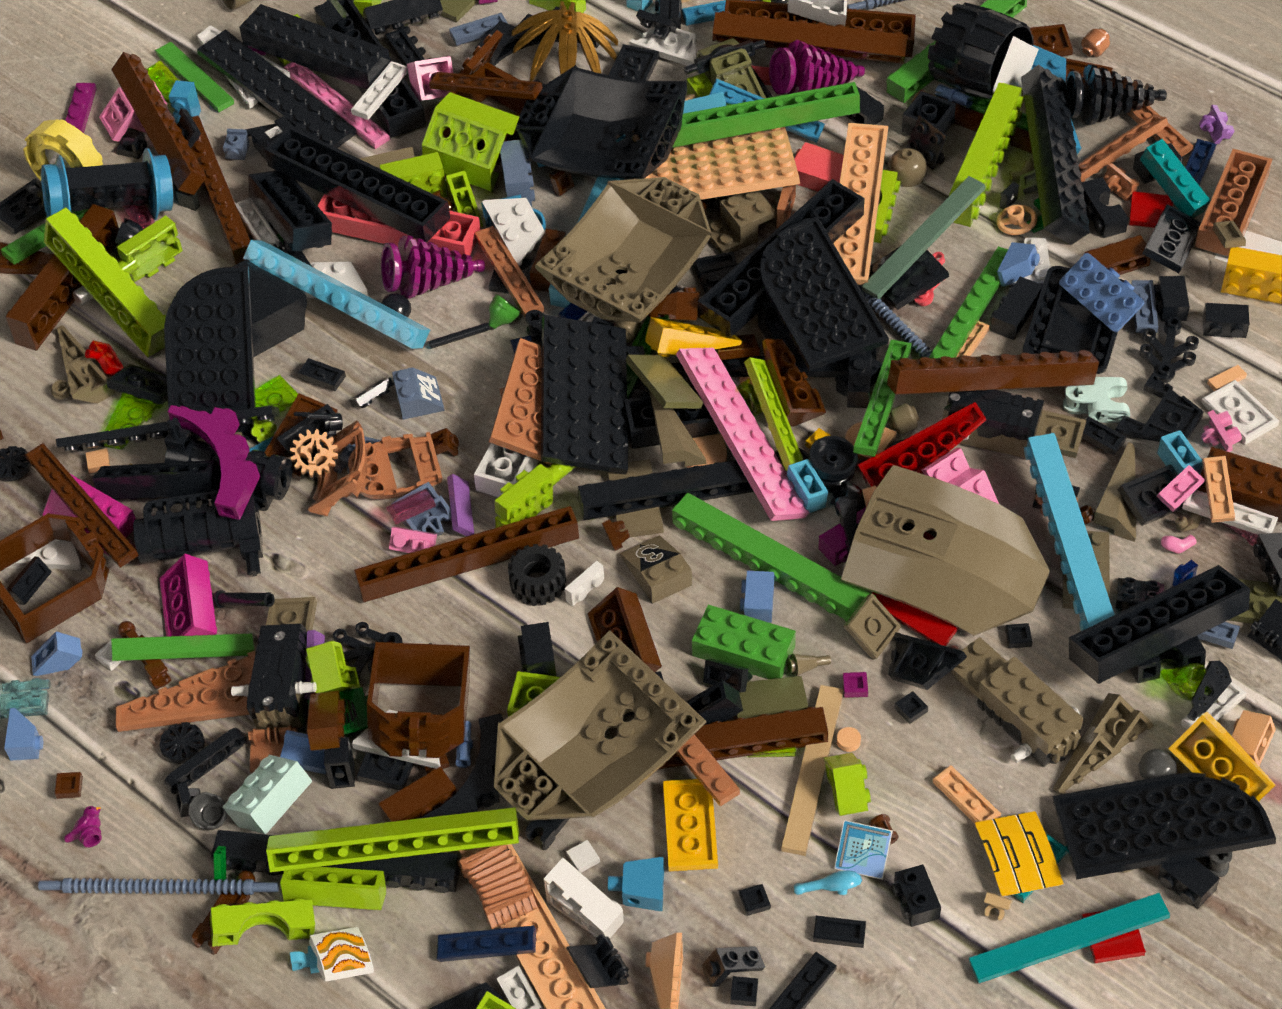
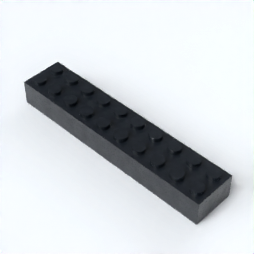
M338 0L347 12L348 17L341 19L330 29L383 47L353 1ZM321 5L314 7L317 24L327 27L315 11ZM404 78L375 111L376 116L391 138L426 125L424 107ZM357 86L362 94L367 91V89Z
M1038 64L1021 77L1043 227L1053 235L1072 245L1089 234L1090 230L1086 212L1087 206L1083 194L1084 189L1081 182V172L1078 164L1079 158L1073 134L1074 128L1068 104L1069 98L1066 92L1065 81L1052 74L1049 69H1045Z
M290 125L264 149L268 167L415 239L419 238L427 243L450 219L448 201Z
M834 179L830 180L698 300V317L731 338L762 310V303L769 300L762 286L760 267L765 248L777 238V234L791 225L818 217L834 243L864 215L865 198Z

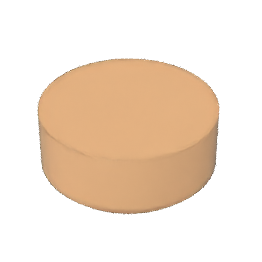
M845 727L838 732L837 745L841 750L852 752L859 748L861 735L857 729Z

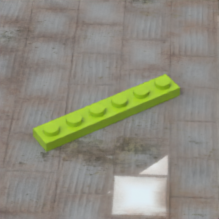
M749 357L744 362L747 373L752 381L761 410L765 415L768 428L771 431L775 446L781 457L782 465L788 471V465L803 461L801 452L765 360Z

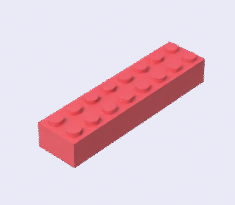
M325 194L318 204L321 211L332 222L333 233L382 244L395 243L397 247L400 238L409 236ZM449 211L450 219L429 241L440 248L447 247L449 251H459L461 258L463 254L471 255L477 243L475 232L481 230L479 217Z

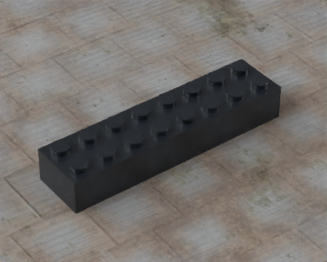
M260 4L239 26L244 45L364 89H368L390 63L389 51L386 48Z
M1217 565L1070 636L1069 660L1100 684L1248 611L1250 588L1223 567Z

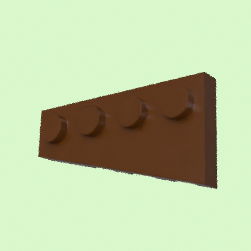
M0 242V274L38 275L53 254L37 251L14 265L1 252V249L9 244Z

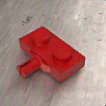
M92 341L89 345L90 349L85 351V357L98 361L102 371L107 375H115L125 368L108 343Z

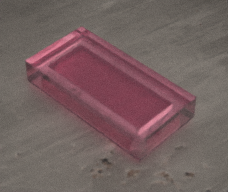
M424 489L387 506L386 509L396 525L436 505L427 489Z

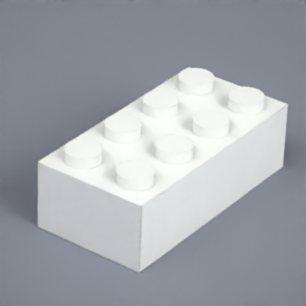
M491 443L474 473L476 491L499 497L503 494L500 491L503 486L508 482L513 485L518 481H516L515 477L523 470L529 473L536 467L539 460Z

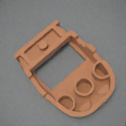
M426 432L425 437L413 438V434H403V437L391 438V436L382 437V441L365 444L367 451V473L360 493L367 498H400L427 482L432 487L443 482L430 432ZM411 448L420 481L416 485L397 489L388 454ZM356 449L350 454L348 460L350 473L354 466Z

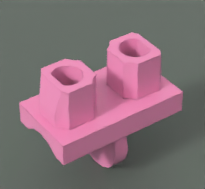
M1214 410L1207 412L1210 421L1209 425L1203 428L1205 432L1202 434L1201 439L1206 444L1212 443L1213 446H1216L1219 440L1225 451H1233L1232 445L1242 440V437L1237 427L1225 430L1224 427L1232 424L1228 411L1216 414Z

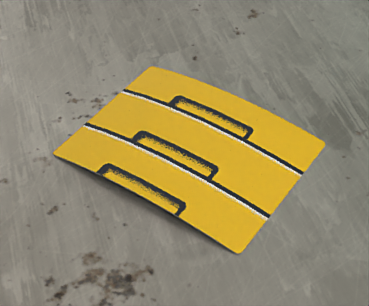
M1035 811L975 822L991 863L1001 896L1064 884L1050 843Z

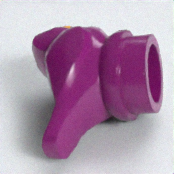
M94 806L86 807L83 815L76 821L72 831L64 836L65 842L69 843L79 839L88 848L99 844L102 840L101 821L99 819L101 808Z

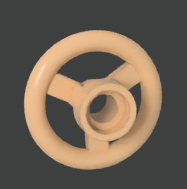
M1017 204L1009 206L999 213L997 226L1008 235H1022L1035 227L1038 218L1034 209L1026 205ZM1025 212L1031 215V222L1029 224L1024 222ZM1005 225H1018L1021 229H1010Z

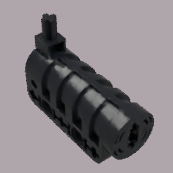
M178 418L167 421L169 432L164 440L167 448L164 463L216 460L221 472L220 459L206 441L201 437L192 436L190 430L182 429ZM252 450L248 453L245 460L256 464L260 474L253 495L260 511H267L273 499L282 500L285 497L292 479V461L289 457L276 454L270 457L266 456L263 451Z
M219 490L147 502L143 508L144 518L134 520L133 523L135 546L140 563L145 564L158 560L177 559L184 554L197 556L203 553L240 549L243 561L246 560L247 575L257 576V574H261L259 558H263V538L260 512L255 503L253 493L240 520L218 514L215 500ZM208 499H211L212 506H209ZM198 501L202 502L201 508L196 507ZM187 502H189V505H190V506H189V508H190L189 510H188L187 505H186ZM174 504L183 505L180 512L173 513L171 507ZM163 506H166V510L168 513H164L165 509ZM153 508H157L158 510L156 511V515L151 514Z

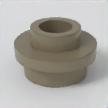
M58 380L53 383L51 394L55 399L63 400L71 396L67 381Z

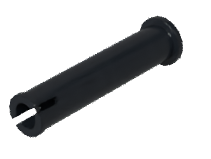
M218 590L213 597V602L218 608L225 606L271 607L275 601V597L271 592L249 593Z

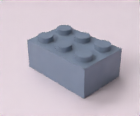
M522 140L505 141L500 150L506 197L521 194V198H527L532 207V201H535L534 189H530V187H534L533 176L528 175V173H532L530 161H526V159H529V153L526 147H524Z

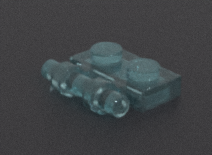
M33 678L32 681L20 682V680H11V683H3V693H10L0 694V718H9L10 708H16L24 717L48 715L49 693L47 690L42 689H49L51 687L50 680Z

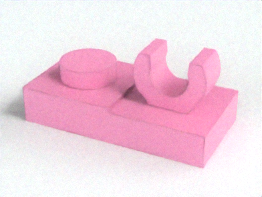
M1188 465L1158 493L1157 497L1174 512L1206 480Z
M394 526L391 530L389 549L407 553L426 549L436 545L437 534Z

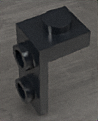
M755 946L716 948L701 965L710 987H719L731 972L762 971L765 968L758 948Z

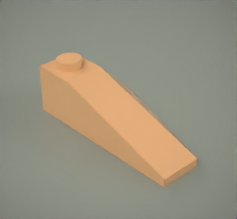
M674 933L652 942L651 952L646 953V967H650V976L658 1009H678L683 964L682 933Z

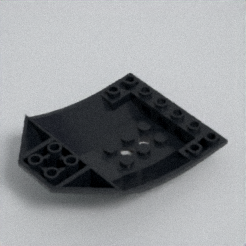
M575 65L542 86L543 88L535 100H526L515 128L530 157L535 162L554 169L588 176L644 179L667 160L681 130L687 83L686 81H647L621 78L581 69ZM620 136H626L624 139L617 142V139Z

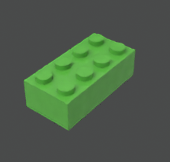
M708 604L692 639V656L703 660L715 659L748 668V672L752 675L765 679L782 678L787 667V660L790 659V655L795 648L796 631Z

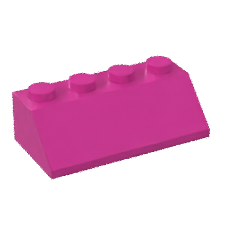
M71 475L123 536L127 538L134 531L133 523L136 518L133 510ZM51 489L43 516L50 513L76 517Z
M184 554L159 578L166 637L216 635L217 626L208 561Z

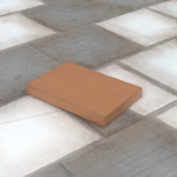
M796 185L784 186L782 188L777 206V229L791 216L796 197Z

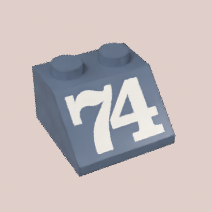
M413 367L392 372L403 420L445 411L435 376Z

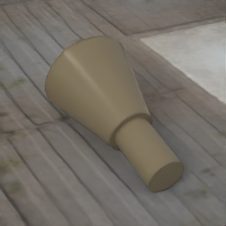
M791 654L790 659L787 660L788 670L794 676H799L817 668V666L831 664L830 655L815 657Z

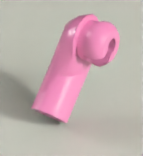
M1188 535L1183 539L1174 536H1164L1161 539L1162 547L1177 554L1186 551L1196 544V539L1193 535Z

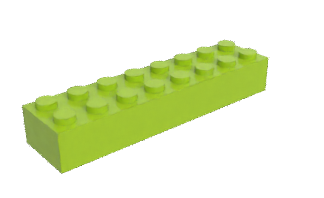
M998 83L949 196L968 176L984 183L986 189L953 223L971 227L973 220L978 219L979 207L984 205L986 191L989 192L992 186L991 179L997 175V165L1003 161L1005 153L1003 151L1009 147L1010 135L1014 136L1016 130L1015 123L1021 120L1022 111L1020 108L1024 97L1021 96V87Z
M64 208L46 218L44 243L145 356L149 358L164 349L166 315H163L158 309L157 304L145 295L142 287L134 283L130 274L124 271L118 265L117 260L105 251L103 244L95 240L91 231L79 222L78 217L74 213Z

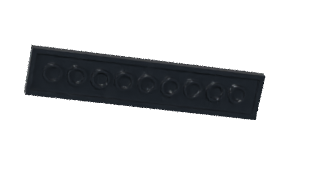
M226 29L197 49L199 56L278 117L285 116L293 126L301 123L305 127L307 134L336 148L357 134L355 127L247 45H244L243 42Z
M272 405L234 411L240 426L253 425L254 420L262 421V423L274 422L275 417H280L279 408ZM167 422L58 438L56 439L57 448H62L65 452L76 453L84 451L83 447L94 450L105 448L104 444L113 446L126 445L128 440L134 443L146 442L147 437L155 438L156 440L165 439L169 429Z

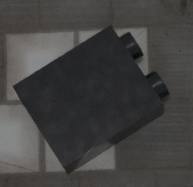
M247 259L232 266L249 267L253 357L304 330L307 295L300 289L293 288Z

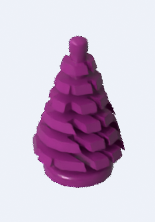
M795 40L789 44L788 48L779 47L774 51L769 64V77L775 93L785 95L850 82L855 77L864 76L865 68L862 65L855 66L854 62L837 57L830 52H825L823 49H816L813 45Z
M403 236L399 240L398 247L395 243H385L381 254L382 283L387 292H394L399 288L401 295L409 299L415 297V295L426 293L428 289L433 291L438 289L439 286L448 285L451 281L453 283L458 282L462 276L464 278L470 277L473 271L483 272L485 270L484 260L471 261L472 257L467 254H463L461 258L459 251H449L447 247L440 248L430 241L426 243L419 238L413 239L412 236Z

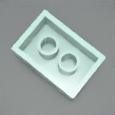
M268 755V757L260 762L259 767L244 780L242 786L230 795L223 809L238 827L267 834L310 785L312 780L297 761Z

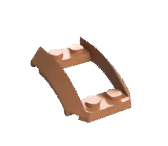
M357 420L336 433V436H331L334 439L332 445H337L338 450L334 453L339 454L347 445L355 444L356 451L353 469L351 473L340 480L337 479V472L334 471V467L329 466L330 473L322 471V477L318 476V484L313 497L316 502L308 508L312 513L328 516L331 507L342 497L346 498L352 493L357 498L359 496L367 473V451L363 428ZM322 461L318 464V466L322 465L326 461Z

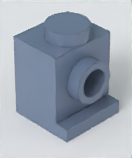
M227 129V136L223 146L225 159L245 160L250 144L247 130Z

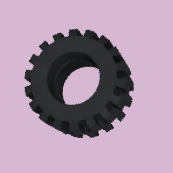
M533 544V547L527 545L524 546V550H517L516 556L512 555L510 558L511 562L508 563L511 591L518 600L522 599V602L525 604L530 602L532 606H537V603H541L542 606L546 605L547 601L552 603L555 601V597L559 598L562 595V591L566 587L565 563L562 555L559 552L556 553L555 548H548V545L544 544L542 546ZM535 572L546 573L541 577H529L530 574Z

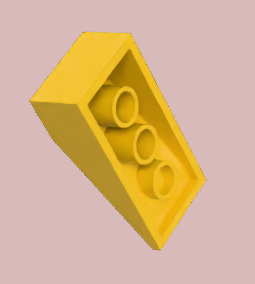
M650 317L645 342L651 346V349L657 351V354L663 357H669L670 354L676 355L679 349H720L738 346L742 343V340L735 335L729 338L712 327Z
M1208 712L1204 713L1168 748L1192 773H1204L1209 778L1218 780L1224 778L1238 784L1242 791L1250 797L1254 796L1258 801L1275 786V783L1237 741Z

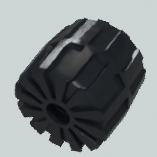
M966 2L963 5L957 3L952 7V14L946 11L941 17L943 22L942 28L936 27L933 32L932 39L936 43L929 46L928 59L931 61L928 63V68L935 80L952 88L959 89L963 93L991 101L993 87L1013 36L1033 46V34H1031L1030 27L1026 23L1008 15Z

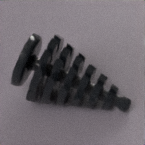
M1090 64L1085 66L1083 78L1078 71H1070L1066 80V92L1069 98L1068 104L1071 118H1077L1082 111L1083 122L1086 121L1084 125H1093L1096 122L1106 121L1109 116H1111L1110 119L1118 117L1119 114L1129 113L1131 109L1133 111L1140 110L1143 102L1145 107L1153 105L1154 100L1165 101L1167 98L1165 89L1154 90V86L1146 83L1144 86L1141 80L1136 79L1132 82L1131 77H1121L1115 71L1110 72L1103 67L1098 69L1097 66Z

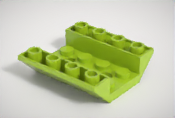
M449 92L434 109L422 143V155L438 152L443 165L444 175L466 171L471 185L493 192L499 173L493 171L505 136L506 134L513 136L519 116ZM446 128H450V130H451L450 136L447 137V138H444V136H443L444 130H445ZM480 140L485 141V147L482 150L477 148Z

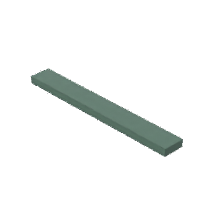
M968 176L868 279V283L862 285L863 291L879 300L986 189L985 184Z

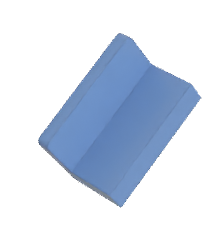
M286 730L280 757L297 761L304 770L326 774L324 749L310 751L308 734Z

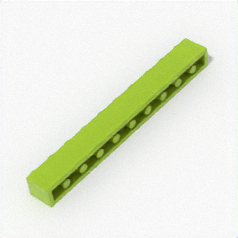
M516 807L269 836L266 852L270 872L517 844L519 843V827Z

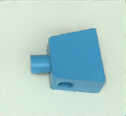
M663 857L623 863V876H608V891H622V899L625 906L663 911Z

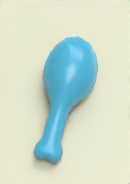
M838 871L819 880L796 883L794 885V893L801 895L806 892L823 889L837 891L839 895H846L848 889L862 883V878L854 871Z

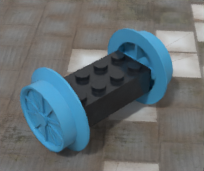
M145 148L143 151L142 162L65 168L62 156L58 155L55 164H45L41 167L42 194L47 218L64 208L71 212L90 209L93 204L104 208H121L123 206H142L147 204L150 217L154 221L157 220L159 212L171 211L173 208V184L166 155L153 156L148 148Z

